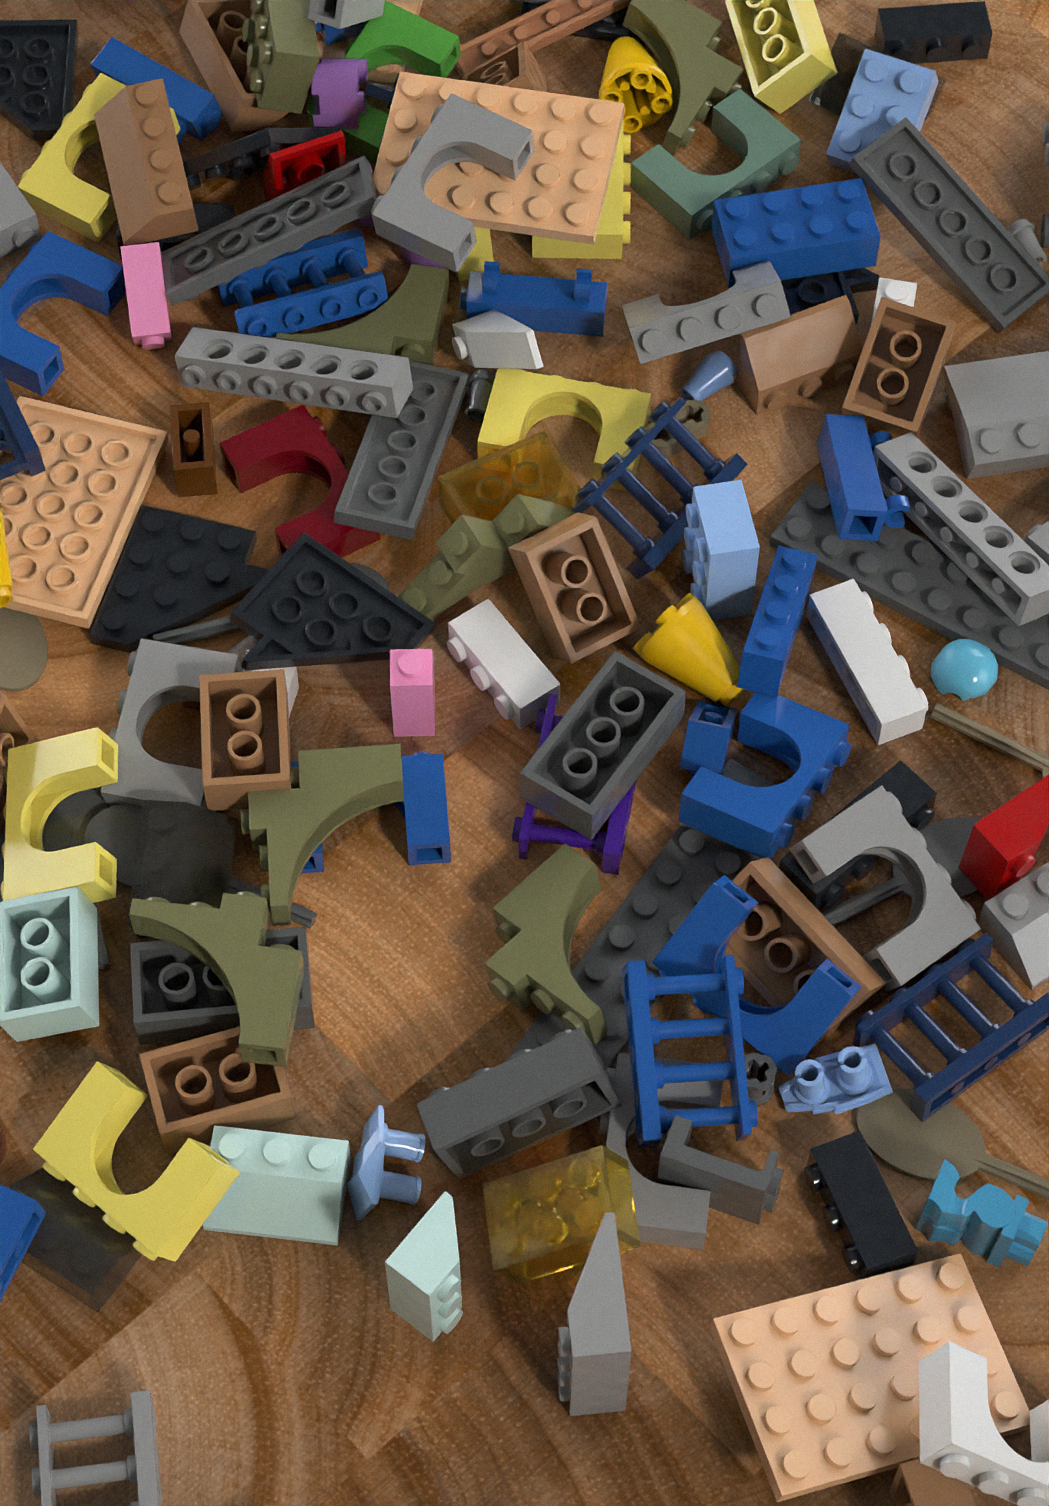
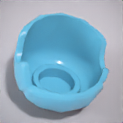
M957 639L945 645L931 664V679L937 690L943 695L946 693L956 694L963 701L985 695L997 681L998 663L994 653L991 652L990 648L975 640Z

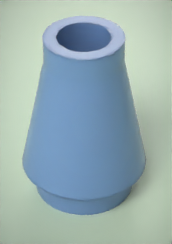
M720 350L715 351L713 354L708 353L688 382L680 389L681 394L686 400L702 401L734 382L733 377L738 373L737 367Z

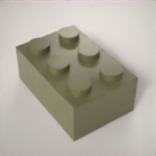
M310 0L251 1V19L245 20L242 35L243 41L248 42L246 62L247 66L252 67L250 88L252 92H256L258 108L300 114L302 112L320 59L314 21L308 19Z

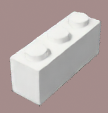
M489 599L448 622L449 640L447 641V647L449 652L457 662L463 661L467 665L477 687L482 691L487 690L491 694L498 712L504 719L508 720L510 718L519 729H522L537 720L539 708H547L549 694L558 695V706L560 705V683Z

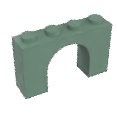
M741 89L713 107L711 132L742 159L743 163L737 169L722 175L699 174L686 168L659 144L631 162L630 188L689 240L700 232H706L712 228L714 200L762 193L773 181L783 174H790L799 163L801 139Z

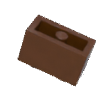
M209 402L170 405L173 472L178 497L218 494L214 431Z

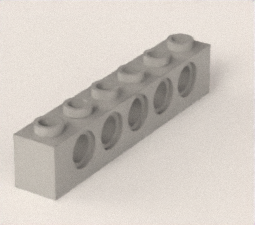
M192 327L175 354L181 386L392 418L399 416L413 390L409 358L196 327Z
M912 432L875 446L873 456L882 491L888 497L892 495L906 496L909 501L910 510L903 512L1018 626L1049 614V565L936 457L928 447Z

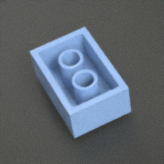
M865 49L826 153L830 165L856 173L848 165L852 158L905 117L920 132L938 85L936 71Z
M742 480L693 487L692 504H686V517L689 527L684 528L686 550H682L684 571L686 574L692 573L694 583L690 584L691 594L703 604L712 620L750 615L752 613L760 546Z

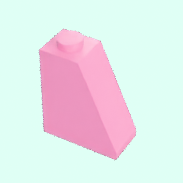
M159 242L122 246L120 249L134 346L142 345V349L146 350L162 348L165 346V342L173 340Z
M390 650V693L394 737L435 736V662L433 650Z

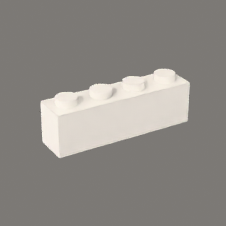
M851 579L810 594L806 617L877 745L922 729L926 711L929 708L928 701L923 690L916 688L910 679V671L905 658L902 655L897 656L893 649L888 628L884 623L879 624L876 619L869 595L865 591L861 592L855 580Z

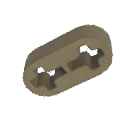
M687 400L675 417L699 440L708 433L710 428V409L701 401ZM689 416L692 420L686 422V417ZM700 418V421L696 423L694 419ZM664 428L657 434L661 438L657 440L654 438L651 441L666 458L684 449ZM669 436V440L666 442L662 439Z

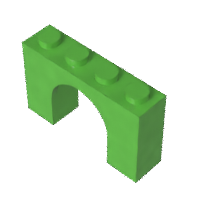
M385 0L383 15L365 21L364 29L358 38H353L349 42L343 59H367L368 73L384 65L398 64L410 67L424 75L447 78L461 57L460 41L458 35ZM315 95L311 98L307 107L310 128H314ZM366 103V114H359V129H341L345 136V148L360 156L365 155L368 160L376 163L388 114Z

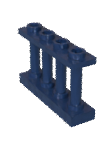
M682 397L671 404L664 400L649 414L648 418L652 421L646 429L640 426L626 439L624 443L628 446V449L622 455L616 452L602 465L600 469L605 474L598 481L594 478L591 479L579 490L576 496L580 501L572 509L576 514L582 513L593 506L634 548L632 553L636 558L626 569L636 579L653 571L684 537V528L689 527L686 517V504H692L693 487L699 486L697 483L692 485L651 442L664 428L705 470L703 475L706 479L700 486L733 481L748 465L737 453L725 461L720 457L714 458L675 417L678 411L686 404ZM639 454L681 495L679 500L683 505L677 512L673 509L669 511L627 468ZM615 480L658 522L656 527L660 531L653 539L650 536L645 538L604 495L605 491Z
M988 933L976 941L973 938L965 941L956 950L954 957L944 964L941 962L933 964L925 971L919 982L910 988L907 985L901 987L891 996L887 1005L877 1012L874 1009L869 1010L855 1024L853 1046L862 1047L875 1042L915 1085L913 1087L914 1093L910 1110L921 1122H924L1049 1029V993H1046L1035 1002L1032 999L1026 1000L988 961L994 941ZM974 970L1014 1012L1013 1018L1002 1026L1000 1023L993 1024L955 983ZM941 994L980 1034V1042L970 1050L966 1047L961 1049L922 1007ZM908 1018L948 1060L947 1066L937 1074L933 1072L927 1073L889 1031Z

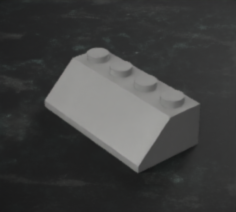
M1049 862L985 902L978 922L983 934L988 933L994 939V947L1031 990L1049 979Z

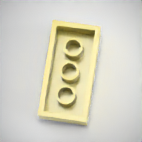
M725 0L753 94L779 114L837 74L814 0Z

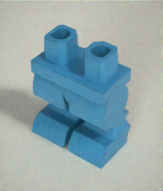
M945 1159L915 1229L926 1235L929 1242L943 1241L954 1246L959 1240H962L966 1248L972 1253L981 1256L989 1255L987 1262L997 1267H1000L1005 1257L1028 1266L1034 1252L1037 1251L1048 1222L1025 1212L1030 1201L1029 1199L1016 1195L1013 1201L1010 1195L1003 1189L991 1184H985L965 1199L957 1197L954 1189L960 1176L956 1168Z

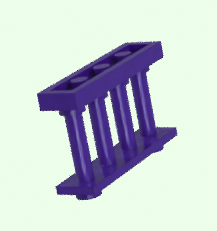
M549 694L547 708H539L535 733L541 734L538 749L563 718V716H557L558 695ZM637 780L608 817L607 831L599 830V834H596L592 840L575 830L535 824L538 808L526 802L524 816H516L512 832V841L519 842V858L527 860L531 840L558 845L566 843L570 847L596 851L595 855L603 856L602 872L619 875Z

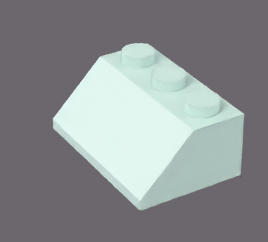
M214 1125L210 1147L239 1170L240 1174L203 1223V1230L338 1246L351 1166L349 1141Z
M446 1191L385 1261L390 1309L432 1342L435 1341L442 1331L445 1334L451 1332L463 1315V1311L460 1310L462 1308L460 1260L453 1197Z

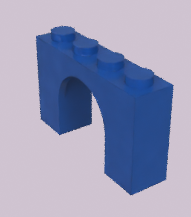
M47 231L39 242L34 243L29 249L26 258L17 268L10 271L6 282L0 288V369L4 378L44 396L65 370L60 347L22 328L18 324L20 316L32 304L48 298L71 299L108 316L126 294L123 266L50 231Z
M755 692L740 713L738 742L780 759L791 768L794 775L787 781L775 786L753 787L736 782L701 766L681 793L679 822L757 857H769L772 859L779 848L785 849L788 846L798 820H806L812 809L816 794L818 792L823 794L827 790L836 765L842 767L845 764L851 750V744L847 742L849 724L780 695L774 697Z
M418 752L411 756H402L404 801L392 804L399 809L405 820L409 865L451 862L443 754ZM292 761L291 767H299L298 761ZM323 842L313 852L302 873L324 872Z
M725 875L713 882L652 961L660 969V976L719 973L718 965L725 956L730 939L758 902ZM826 959L814 971L795 997L786 1004L774 1007L759 1006L738 995L743 1043L747 1044L749 1042L762 1053L761 1055L769 1056L774 1061L777 1072L784 1071L787 1075H790L799 1063L805 1059L862 986L830 960ZM721 991L689 993L694 997L693 1002L701 1011L711 1016L715 1014L718 1018L724 1017Z

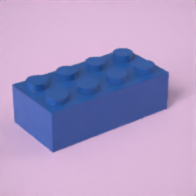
M862 178L714 200L711 230L728 288L735 285L733 270L768 259L780 280L876 266L881 235Z

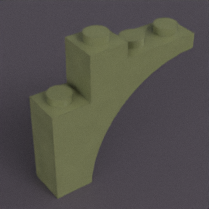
M632 0L629 4L623 26L635 33L651 49L664 69L671 85L673 101L672 122L662 147L674 157L681 146L687 149L697 131L694 128L696 122L704 123L715 105L737 90L742 89L743 85L738 83L743 68L715 53L721 42V38L717 34L722 21L685 0Z
M411 264L410 270L398 290L387 302L366 317L346 326L324 332L310 334L277 333L275 339L407 357L410 361L433 365L449 297V269Z
M517 494L493 521L461 515L436 542L440 548L438 554L397 597L432 621L436 620L447 609L473 591L500 577L517 571L508 547L574 515L575 513L572 511L574 507Z
M400 744L298 751L299 767H291L292 789L248 792L249 808L241 809L242 834H250L253 850L260 849L261 871H269V884H261V897L267 898L268 909L271 910L273 926L291 924V907L298 879L313 852L332 832L363 812L382 805L404 801Z
M565 843L492 908L498 925L496 932L505 945L484 964L490 979L488 987L498 1000L503 1003L510 1001L522 1011L533 1002L543 1013L549 1014L552 1012L559 1017L567 1030H576L582 1027L590 1041L596 1045L608 1034L601 1008L588 998L571 974L570 953L578 923L588 905L602 891L595 864Z
M246 891L236 894L223 893L220 909L213 908L211 905L202 902H193L189 905L170 903L168 900L159 897H149L146 900L132 899L129 916L134 934L157 938L184 949L208 966L221 980L229 992L240 1018L239 1047L242 1062L287 1067L304 976L302 951L295 950L291 946L284 944H273L270 947L265 946L270 920L267 898H262L255 893Z

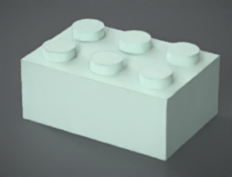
M78 886L0 902V1026L17 1042L99 1026L97 907Z

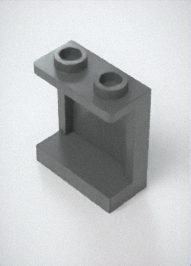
M675 1115L660 1154L657 1183L711 1191L709 1208L759 1225L764 1210L773 1212L779 1195V1185L784 1170L777 1168L779 1152L770 1150L764 1169L756 1171L690 1148L693 1121Z

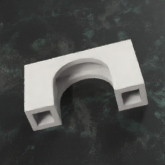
M948 1341L919 1360L920 1463L940 1471L947 1477L959 1479L979 1488L986 1494L995 1495L1017 1506H1049V1399L1029 1411L1031 1435L1030 1461L1017 1454L1004 1441L992 1420L988 1403L987 1358Z

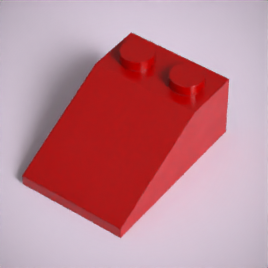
M335 132L270 153L262 177L265 203L347 164L343 132Z
M1049 775L973 825L958 868L988 900L1027 876L1030 868L1036 862L1035 857L1049 829Z

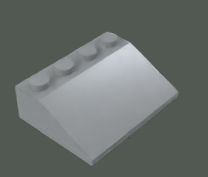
M1049 351L943 367L966 479L1049 467Z
M615 1212L604 1214L567 1309V1327H558V1394L560 1402L568 1401L570 1416L626 1411L632 1351Z

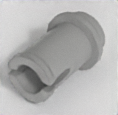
M1020 219L1008 227V231L1041 266V261L1045 262L1047 256L1035 236V225L1029 223L1027 219Z

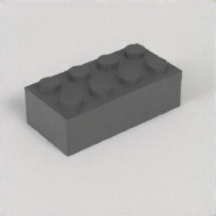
M614 651L520 772V798L592 840L683 719L686 691Z
M306 927L268 930L265 941L266 947H270L273 944H284L291 946L295 950L302 951L304 976L294 1030L315 1028ZM163 940L130 943L133 1018L140 1045L192 1040L240 1026V1018L229 992L213 971L197 957Z
M582 1027L576 1030L561 1031L554 1035L550 1042L535 1049L518 1051L510 1057L509 1061L494 1068L480 1069L472 1073L468 1080L453 1087L439 1088L430 1093L427 1099L417 1103L434 1151L458 1180L466 1178L622 1105L602 1058Z

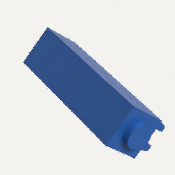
M114 37L110 38L90 64L97 77L102 73L126 86L163 78L169 107L173 108L181 128L176 135L179 146L185 133L202 142L206 135L218 126L223 115L214 94Z
M485 261L484 272L470 271L468 287H461L460 309L466 310L467 319L495 309L533 329V331L603 336L608 282L592 281V270L578 268L576 280L500 274V262Z
M825 414L817 441V448L838 538L878 541L883 523L891 528L904 527L903 514L897 511L910 510L908 498L904 495H892L884 499L873 456L875 446L892 440L891 434L882 431L868 436L864 416Z

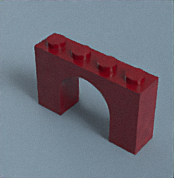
M304 404L220 442L223 466L240 493L246 492L278 476L290 473H302L313 476L322 481L330 490L327 498L319 507L275 528L277 550L281 556L303 532L341 558L381 540L380 533L334 523L335 509L349 472L344 466L345 460L340 448L335 443L330 445L326 439V431L318 416L312 417Z

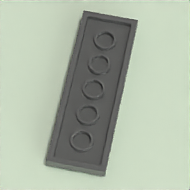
M907 117L852 158L848 165L863 179L865 184L999 333L1049 294L1048 274Z
M365 155L161 252L165 294L171 304L174 306L183 301L193 300L202 292L216 285L227 284L235 276L252 268H260L266 265L269 260L286 252H294L305 243L320 236L330 235L339 227L349 222L368 217L378 197L372 178V168Z
M409 360L413 390L397 418L379 415L371 416L336 506L334 523L413 540L466 393L469 373Z

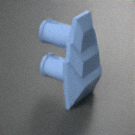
M876 1044L862 1047L849 1046L840 1052L815 1058L816 1061L811 1059L804 1060L796 1067V1077L779 1087L787 1112L812 1111L813 1115L832 1111L837 1115L893 1093Z
M378 1105L370 1114L364 1125L361 1147L354 1158L353 1175L347 1183L356 1220L360 1221L379 1203V1198L415 1205L421 1192L420 1176H409L384 1171L383 1163L384 1155L419 1163L425 1149V1135L389 1129L387 1124L384 1123V1109L381 1105Z

